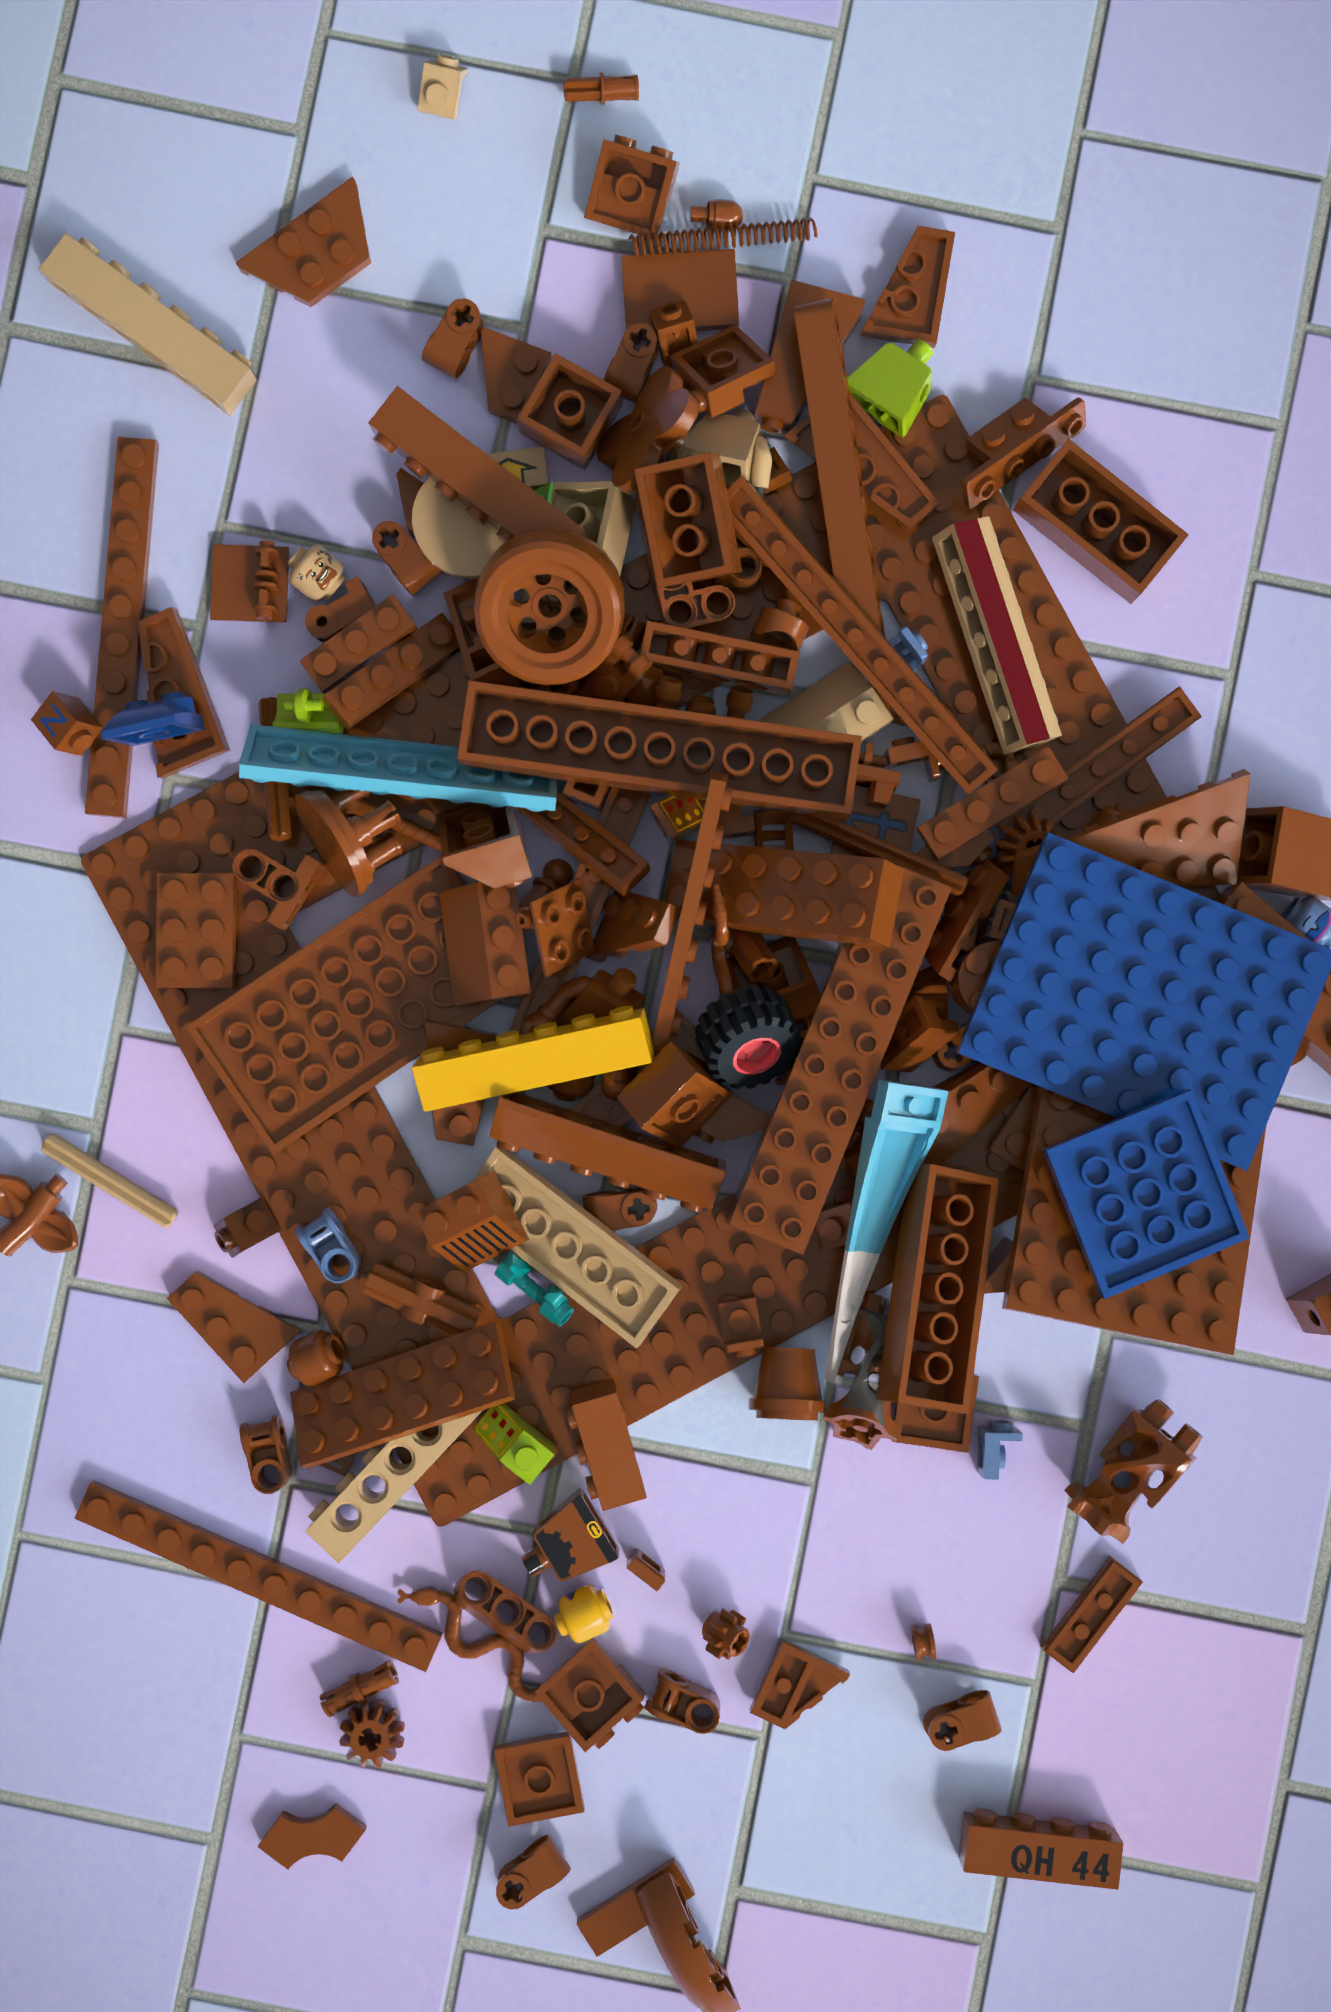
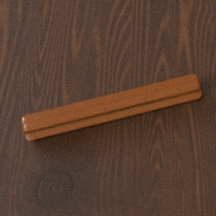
M262 698L258 703L260 725L272 727L277 713V698ZM265 782L268 836L275 842L289 840L291 837L287 783Z

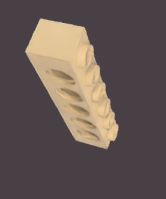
M482 1411L438 1425L439 1431L433 1436H427L420 1431L387 1442L383 1447L381 1445L372 1447L361 1459L366 1464L357 1475L349 1471L336 1485L335 1489L339 1494L329 1504L323 1499L308 1515L313 1522L305 1532L339 1564ZM396 1447L407 1448L411 1453L412 1461L407 1464L398 1463L393 1457V1449ZM371 1475L379 1476L385 1483V1490L381 1492L370 1490L366 1484V1478ZM340 1505H353L358 1511V1518L356 1520L343 1518L340 1513Z

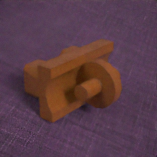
M866 742L864 752L859 754L858 763L860 764H858L855 784L869 787L867 805L885 809L892 793L895 792L900 783L901 772L883 769L886 766L887 757L874 755L875 743Z

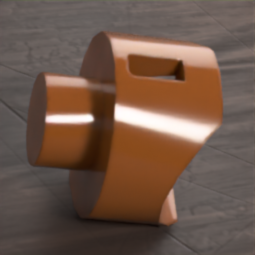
M779 598L775 608L762 607L750 636L767 634L777 640L784 649L800 651L809 629L808 624L799 619L803 607L785 598Z

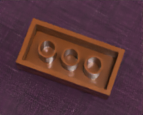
M1069 438L1021 496L1013 509L1015 513L1130 604L1143 593L1189 535Z

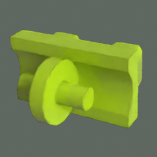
M300 688L296 693L277 694V713L272 727L343 734L344 726L323 701L326 693H311L308 688Z

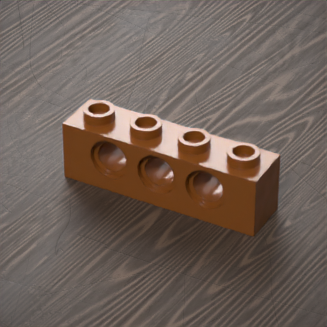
M647 620L640 656L645 654L653 662V666L663 671L790 697L800 652Z

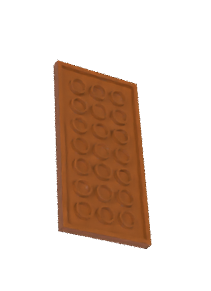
M442 855L185 1027L272 1155L287 1147L426 1051L423 1018L464 1026L500 1002L495 1001L454 1007L439 892L461 887L464 884L452 868L444 865Z

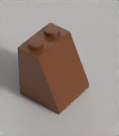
M1285 806L1246 808L1236 884L1243 882L1252 890L1298 898L1313 896L1320 901H1331V819Z

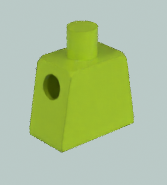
M917 339L907 352L893 343H886L847 378L849 392L869 417L901 438H904L931 391L932 370L926 363L934 355L933 349L920 339Z

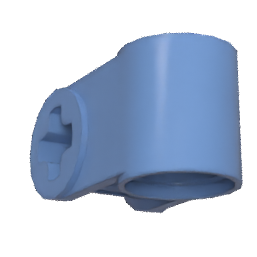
M329 1207L323 1209V1215L304 1227L299 1225L295 1228V1233L300 1243L312 1256L323 1276L328 1281L342 1283L353 1279L359 1274L362 1267L361 1257L348 1238L342 1223ZM326 1228L325 1231L315 1237V1234ZM337 1254L345 1255L350 1262V1269L346 1275L338 1274L333 1268V1260Z

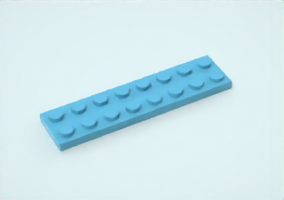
M250 724L239 763V778L252 779L260 783L274 781L291 783L298 787L309 785L330 787L337 791L350 789L369 791L376 795L397 794L407 795L415 799H445L453 803H483L498 808L504 806L521 807L535 812L543 810L555 811L557 799V779L462 766L457 759L459 749L457 746Z

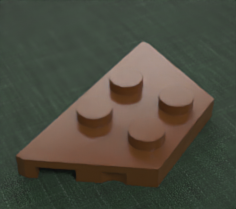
M352 176L238 260L236 265L243 274L247 276L250 274L266 282L269 287L281 293H288L295 300L312 307L371 264L356 180Z

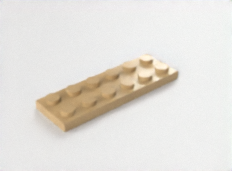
M496 1146L473 1181L494 1171L529 1238L526 1242L510 1250L635 1348L639 1347L683 1285L512 1152Z

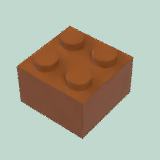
M555 353L517 418L519 431L522 435L586 470L623 406L622 390Z

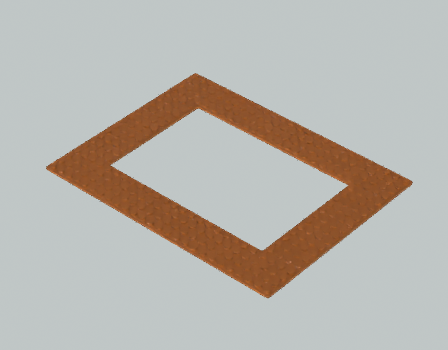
M939 395L922 405L904 438H901L885 426L879 427L941 504L910 530L865 497L880 600L888 604L900 628L907 626L911 633L915 630L925 640L928 646L926 650L928 657L922 668L940 701L948 704L955 713V718L980 746L990 742H999L932 540L934 535L953 523L989 516L1062 736L1040 746L1018 751L1014 754L1022 763L1049 746L1063 770H1066L1126 726L1127 723L1000 491L997 490L990 498L980 502L972 509L964 504L962 480L983 465L984 462L968 450L967 438L969 435L949 398L945 395ZM814 462L792 474L791 482L764 496L773 510L834 578L817 463ZM645 553L624 564L622 567L620 579L624 587V620L626 614L634 616V619L638 618L646 624L647 620L664 624L660 617L648 559ZM743 562L741 563L742 572L737 574L747 577L754 573L755 568L750 563ZM763 565L760 583L749 591L737 590L724 576L692 582L693 590L717 585L728 588L735 598V608L728 618L687 629L783 648L777 640L767 634L750 636L762 607L775 608L779 598L791 600L803 607L775 573ZM711 593L706 600V606L711 613L719 615L724 611L726 601L721 594ZM680 601L673 602L669 608L670 618L676 623L685 622L689 615L687 606ZM803 607L799 619L809 626L804 639L806 640L824 629ZM645 631L635 648V651L639 655L641 653ZM462 653L438 665L350 729L346 730L344 727L343 734L459 747L468 681H470ZM593 670L583 678L577 679L580 685V689L583 687V685L586 683V681L590 678V676L593 674L595 670ZM663 671L664 676L675 677L683 682L681 699L674 705V710L691 701L693 695L702 696L724 684ZM520 679L522 688L540 690L535 683ZM567 683L555 684L556 690L560 689L563 693L569 689ZM995 755L990 757L999 769L984 781L985 784L1005 773V761L1001 756ZM1145 758L1054 825L1052 830L1060 832L1062 838L1065 839L1084 832L1083 828L1096 823L1103 808L1114 807L1116 802L1134 810L1164 799L1167 796ZM239 772L86 853L81 858L83 868L260 1198L263 1197L281 1229L279 1234L332 1333L337 1335L343 1342L347 1354L346 1359L352 1370L453 1336L432 1325L426 1327L412 1322L401 1316L399 1310L363 1294L366 1281L377 1262L385 1264L396 1271L398 1270L409 1277H420L441 1286L446 1290V1294L482 1310L475 1328L494 1321L501 1324L516 1398L504 1404L557 1446L555 1455L539 1473L541 1474L578 1454L575 1442L582 1440L578 1428L571 1430L565 1407L572 1405L570 1391L614 1379L628 1427L763 1353V1347H775L835 1314L845 1245L824 1251L814 1227L806 1250L801 1255L731 1226L724 1221L735 1197V1194L713 1205L711 1210L706 1209L635 1247L683 1285L639 1347L635 1348L566 1293L564 1295L569 1299V1305L574 1308V1311L561 1327L551 1323L539 1313L541 1306L536 1302L506 1318H501L496 1313L473 1268L462 1272L431 1248L413 1212L431 1204L436 1199L375 1087L275 1155H272L185 1027L301 950L290 927L285 931L267 922L277 902L237 878L235 989L155 988L157 873H234L232 869L234 857L245 849L257 850L296 872L306 854L324 864L305 832L295 805V796L304 790H312L287 783L291 837L289 840L275 842L268 836L264 783L255 782L252 779L239 778ZM371 792L368 797L362 798L376 806H381L389 800L396 808L392 813H399L401 817L410 822H414L439 834L438 813L473 803H453L449 800L435 798L415 799L407 795L397 794L376 795ZM345 814V815L352 818L353 816H355V815H357V814ZM390 828L372 838V843L391 832L399 841L403 853L376 867L375 871L425 844ZM1028 844L1026 847H1027V848H1031V847H1033V846H1031L1030 844ZM253 858L246 863L245 873L249 878H254L261 872L262 863L260 859ZM326 866L298 913L343 889ZM286 877L279 882L278 892L281 897H288L294 892L295 882L291 877ZM1215 885L1182 887L1214 901L1220 895ZM1299 1048L1292 1065L1302 1061L1306 1056ZM981 1062L969 1066L933 1087L943 1088ZM1023 1093L940 1165L999 1178L993 1228L1018 1214L1024 1172L988 1150V1147ZM839 1166L822 1210L853 1199L856 1178L852 1171ZM903 1204L880 1253L863 1298H865L868 1292L874 1293L893 1282ZM327 1207L336 1214L342 1223L348 1238L362 1260L359 1274L353 1279L342 1283H333L323 1276L312 1256L304 1249L295 1233L297 1226L302 1225L304 1227L323 1215L322 1211ZM326 1228L315 1234V1237L325 1231ZM337 1254L333 1260V1268L338 1274L346 1275L350 1269V1262L345 1255ZM755 1296L764 1346L757 1348V1354L735 1357L734 1352L726 1353L717 1302ZM488 1409L483 1410L414 1483L433 1522L439 1527L455 1521L525 1483L523 1479L501 1463L473 1431V1427ZM435 1426L421 1432L427 1436H433L438 1433L439 1428ZM394 1448L402 1464L412 1461L411 1453L407 1448Z

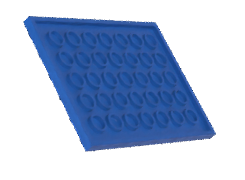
M1047 832L1040 844L962 1034L956 1053L1116 1118L1186 1089L1193 1090L1219 1160L1248 1171L1331 971V949Z

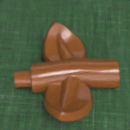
M0 1174V1215L6 1219H11L0 1229V1252L11 1257L30 1238L42 1250L50 1253L68 1252L79 1245L74 1223L64 1212L54 1210L62 1199L60 1192L68 1184L62 1176L55 1174L48 1183L41 1181L33 1191L31 1186L23 1179L13 1175Z

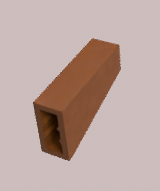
M791 280L771 353V358L775 362L776 374L764 379L755 412V420L760 424L761 429L774 434H781L782 431L789 432L808 405L794 306L834 298L842 346L844 347L860 321L865 299Z

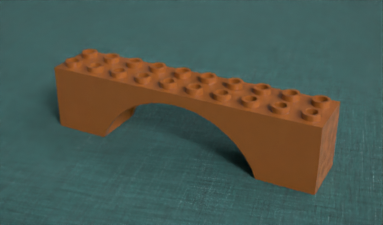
M901 866L899 867L904 869L890 948L839 942L828 978L797 1057L768 1123L753 1150L724 1221L731 1226L801 1255L806 1250L952 889L950 886Z

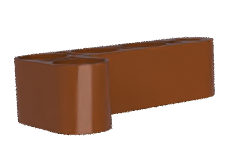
M637 491L634 495L635 507L660 617L663 623L682 628H691L728 618L735 608V598L733 593L724 586L717 585L693 590L692 582L657 588L639 491ZM711 593L721 594L726 601V607L719 615L711 613L706 606V600ZM675 601L683 602L689 610L688 618L683 623H676L669 616L670 605Z

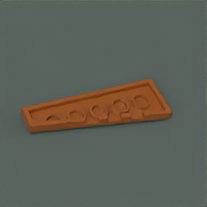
M980 1063L941 1088L949 1091L942 1124L922 1165H942L1029 1088L1032 1083ZM862 1140L847 1149L843 1156L855 1178Z

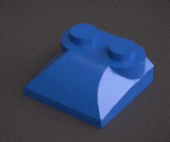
M171 692L161 695L160 701L148 703L147 700L126 703L125 709L117 713L101 730V736L103 740L138 746L202 731L205 728L202 715L195 711L193 698L185 697L184 692Z

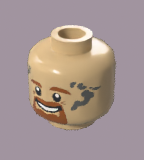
M315 544L308 550L301 546L287 563L293 568L289 574V582L314 602L320 601L322 598L329 601L346 579L342 575L344 564L320 544Z

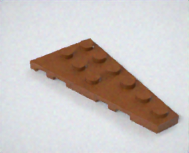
M1242 769L1231 773L1232 777L1217 783L1210 781L1199 785L1198 790L1179 797L1172 795L1120 814L1116 820L1106 824L1098 825L1096 823L1083 828L1084 832L1065 839L1180 887L1236 884L1251 773ZM1040 844L1015 853L1012 891L1017 896H1020Z

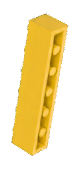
M622 1006L611 1010L609 1016L595 1018L594 1014H586L572 1019V1024L557 1027L555 1022L536 1026L533 1029L534 1032L519 1035L518 1031H509L497 1035L496 1040L482 1043L481 1039H472L458 1045L459 1049L445 1052L443 1047L428 1049L421 1053V1057L412 1066L424 1112L652 1063L655 1049L644 1008L633 1010L632 1006Z

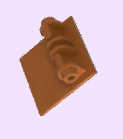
M266 540L259 541V546L213 544L210 620L287 623L289 565L287 563L289 562V547L275 546L274 542Z
M577 878L530 901V906L521 907L515 916L516 924L519 927L535 929L545 977L595 952L581 878Z

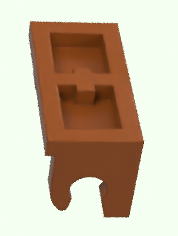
M919 995L912 998L903 1007L880 1064L881 1070L913 1072L958 1034L960 1030L957 1022L949 1019L943 1020L937 1014V1012H944L948 1008L947 1005L940 1001L923 999Z

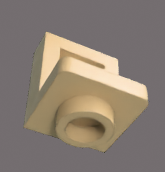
M437 54L436 60L431 59L424 62L417 111L453 120L457 118L462 81L468 72L467 67L458 65V58Z

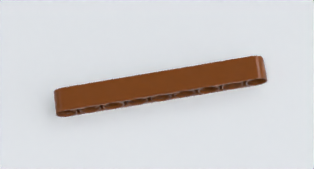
M828 298L794 306V316L833 576L836 582L885 637L838 313L834 298Z

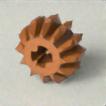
M1030 813L1026 820L1020 815L1014 816V828L1008 825L1002 826V830L1007 836L1005 839L995 841L997 846L1004 848L996 857L998 861L1007 863L1005 870L1013 875L1015 853L1028 849L1026 847L1028 842L1033 847L1041 844L1047 832L1062 838L1060 832L1052 830L1054 824L1051 820L1046 818L1040 820L1039 815Z
M384 1699L379 1700L376 1708H373L370 1701L362 1703L361 1710L352 1706L348 1711L349 1719L343 1720L340 1725V1729L345 1733L339 1740L340 1746L350 1747L346 1754L347 1760H351L357 1755L361 1757L359 1762L361 1768L366 1767L368 1760L372 1759L373 1765L378 1769L383 1764V1758L393 1761L397 1755L395 1748L403 1747L405 1738L400 1733L405 1729V1722L394 1721L399 1712L397 1708H392L388 1712L384 1711ZM367 1728H371L373 1734H379L378 1739H374L372 1733L365 1734Z

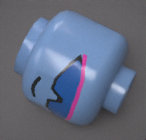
M1313 896L1305 897L1302 900L1295 898L1286 907L1281 916L1310 941L1330 948L1331 908Z

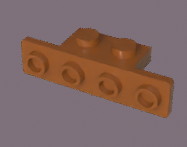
M1025 397L968 437V450L983 461L984 464L963 478L964 504L972 509L980 502L987 500L994 492L1011 480L1018 478L1036 462L1049 456L1053 450L1066 442L1068 438L1077 436L1086 426L1085 401L1077 397L1055 414L1049 416Z

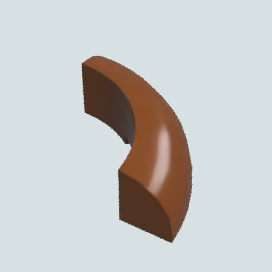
M666 1872L646 1884L638 1892L636 1899L656 1947L682 1993L694 2006L703 2012H736L740 2010L741 2007L727 1971L719 1963L712 1950H707L702 1940L697 1941L695 1937L696 1934L700 1933L699 1926L689 1907L679 1880L671 1873Z

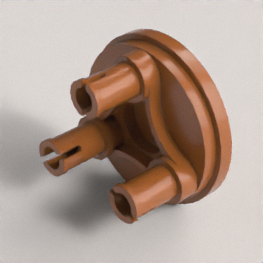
M328 788L322 790L314 789L312 791L304 790L295 796V805L308 838L322 862L339 885L351 896L358 897L366 892L367 886L373 883V874L376 867L403 853L399 841L391 832L372 843L373 837L401 823L399 813L391 814L383 819L385 815L396 810L395 806L387 800L384 804L361 817L355 815L351 818L346 816L342 810L360 799L368 797L370 795L369 791L350 789L337 791L334 789L329 790Z

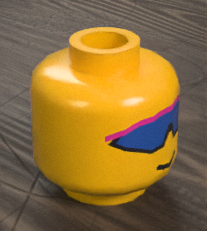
M585 1585L560 1597L558 1602L560 1612L554 1614V1619L561 1635L569 1634L576 1643L585 1642L606 1632L610 1627L609 1619L614 1618L612 1607L604 1590L600 1589L597 1591L593 1585Z

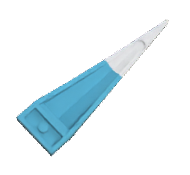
M879 1079L872 1114L865 1117L825 1380L831 1383L836 1379L858 1310L883 1246L904 1199L940 1131L949 1092L947 1090Z

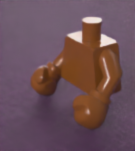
M618 968L614 975H611L605 970H598L592 978L583 975L561 984L544 1006L540 1005L537 1011L522 1020L518 1032L519 1035L532 1033L536 1026L555 1022L558 1027L572 1024V1019L586 1014H594L595 1018L609 1016L611 1010L622 1006H632L633 1010L643 1008L645 998L643 994L633 989L637 978L632 971L626 968ZM639 1066L605 1073L601 1080V1091L605 1097L614 1101L618 1100L617 1096L635 1078Z

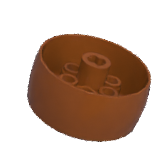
M555 526L538 527L519 533L499 546L486 562L477 581L473 605L476 630L483 647L494 662L513 676L526 682L542 685L565 684L583 678L595 670L612 651L621 633L625 615L624 587L616 566L605 550L583 534L571 529ZM536 575H551V578L544 579L541 582L536 578ZM565 581H570L578 590L570 592ZM525 589L529 593V599L525 602H519L514 597V592ZM546 595L556 596L559 599L557 606L551 607V603L543 601L542 597ZM581 607L586 614L585 619L575 620L571 615L572 609ZM525 617H531L536 622L535 629H524L521 625V620ZM554 626H558L564 630L565 635L559 640L554 639L550 636L549 630Z

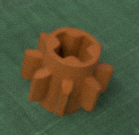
M723 1608L721 1612L710 1614L702 1627L703 1639L708 1642L705 1650L718 1659L723 1656L729 1660L731 1656L736 1657L740 1655L747 1647L750 1638L748 1629L743 1626L746 1618L733 1609L728 1612Z

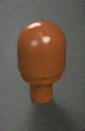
M714 199L713 201H708L707 206H691L690 222L706 223V227L712 229L713 226L719 229L721 225L725 229L728 225L733 228L736 224L740 226L743 221V210L733 200Z

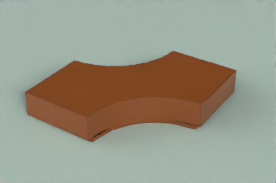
M337 1803L322 1815L310 1818L296 1817L286 1811H282L257 1847L287 1870L298 1860L310 1855H328L343 1862L363 1835L367 1826Z

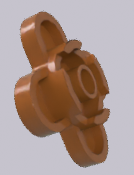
M669 366L659 368L648 378L638 395L632 413L619 419L609 428L598 448V460L609 469L614 470L612 474L613 485L627 495L638 491L634 469L665 462L663 458L674 445L679 449L682 447L689 429L699 413V399L687 389L682 388V376Z

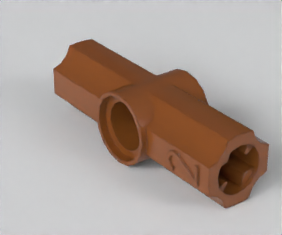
M379 1262L375 1264L362 1292L399 1310L401 1316L412 1322L426 1327L432 1325L453 1336L474 1329L482 1312L481 1309L446 1294L444 1288L420 1277H409Z

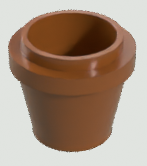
M763 1347L753 1398H749L748 1410H756V1418L818 1421V1413H825L826 1401H822L815 1350Z

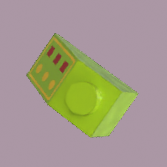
M504 1403L489 1408L473 1427V1431L497 1459L529 1485H531L555 1455L557 1446Z

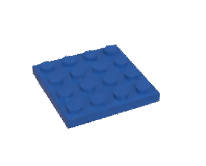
M1186 1089L1042 1149L1099 1296L1103 1299L1250 1238L1193 1090Z

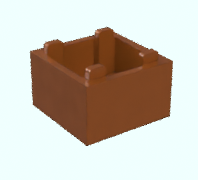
M670 1041L652 1060V1063H649L629 1085L623 1088V1091L617 1098L643 1130L680 1149L722 1107L733 1093L727 1086L720 1084L718 1079L715 1080L706 1062Z

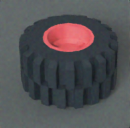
M750 985L748 989L739 987L735 988L732 993L727 994L725 992L718 996V1001L711 1002L706 1006L707 1012L700 1014L698 1018L699 1024L695 1028L696 1039L711 1075L715 1080L718 1079L720 1084L724 1086L731 1084L732 1088L740 1089L743 1086H746L747 1089L755 1088L758 1084L763 1083L765 1085L770 1083L771 1079L782 1076L786 1068L793 1066L794 1058L797 1057L800 1045L803 1042L800 1030L786 1001L779 992L774 993L772 988L766 986L759 989L758 985Z

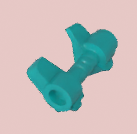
M510 1251L498 1265L494 1275L507 1286L514 1283L541 1306L539 1309L541 1315L551 1323L561 1327L574 1311V1308L569 1305V1299L564 1295L565 1293L557 1286L554 1287L552 1285L545 1290L532 1278L530 1279L527 1274L532 1268L522 1258Z

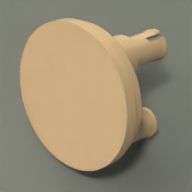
M429 477L417 493L412 509V527L415 539L425 557L440 570L456 577L470 578V580L479 579L486 562L499 546L504 543L496 536L498 529L488 521L484 525L476 522L465 512V509L468 507L458 498H455L453 502L449 501L434 488L437 482Z

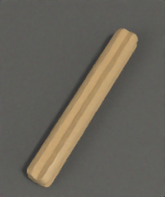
M50 1134L44 1140L41 1146V1151L159 1226L163 1228L170 1227L176 1219L178 1212L175 1208L60 1136Z

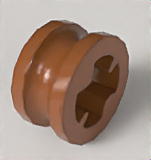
M931 1623L925 1624V1627L922 1629L912 1625L911 1635L916 1661H921L923 1656L936 1659V1648Z

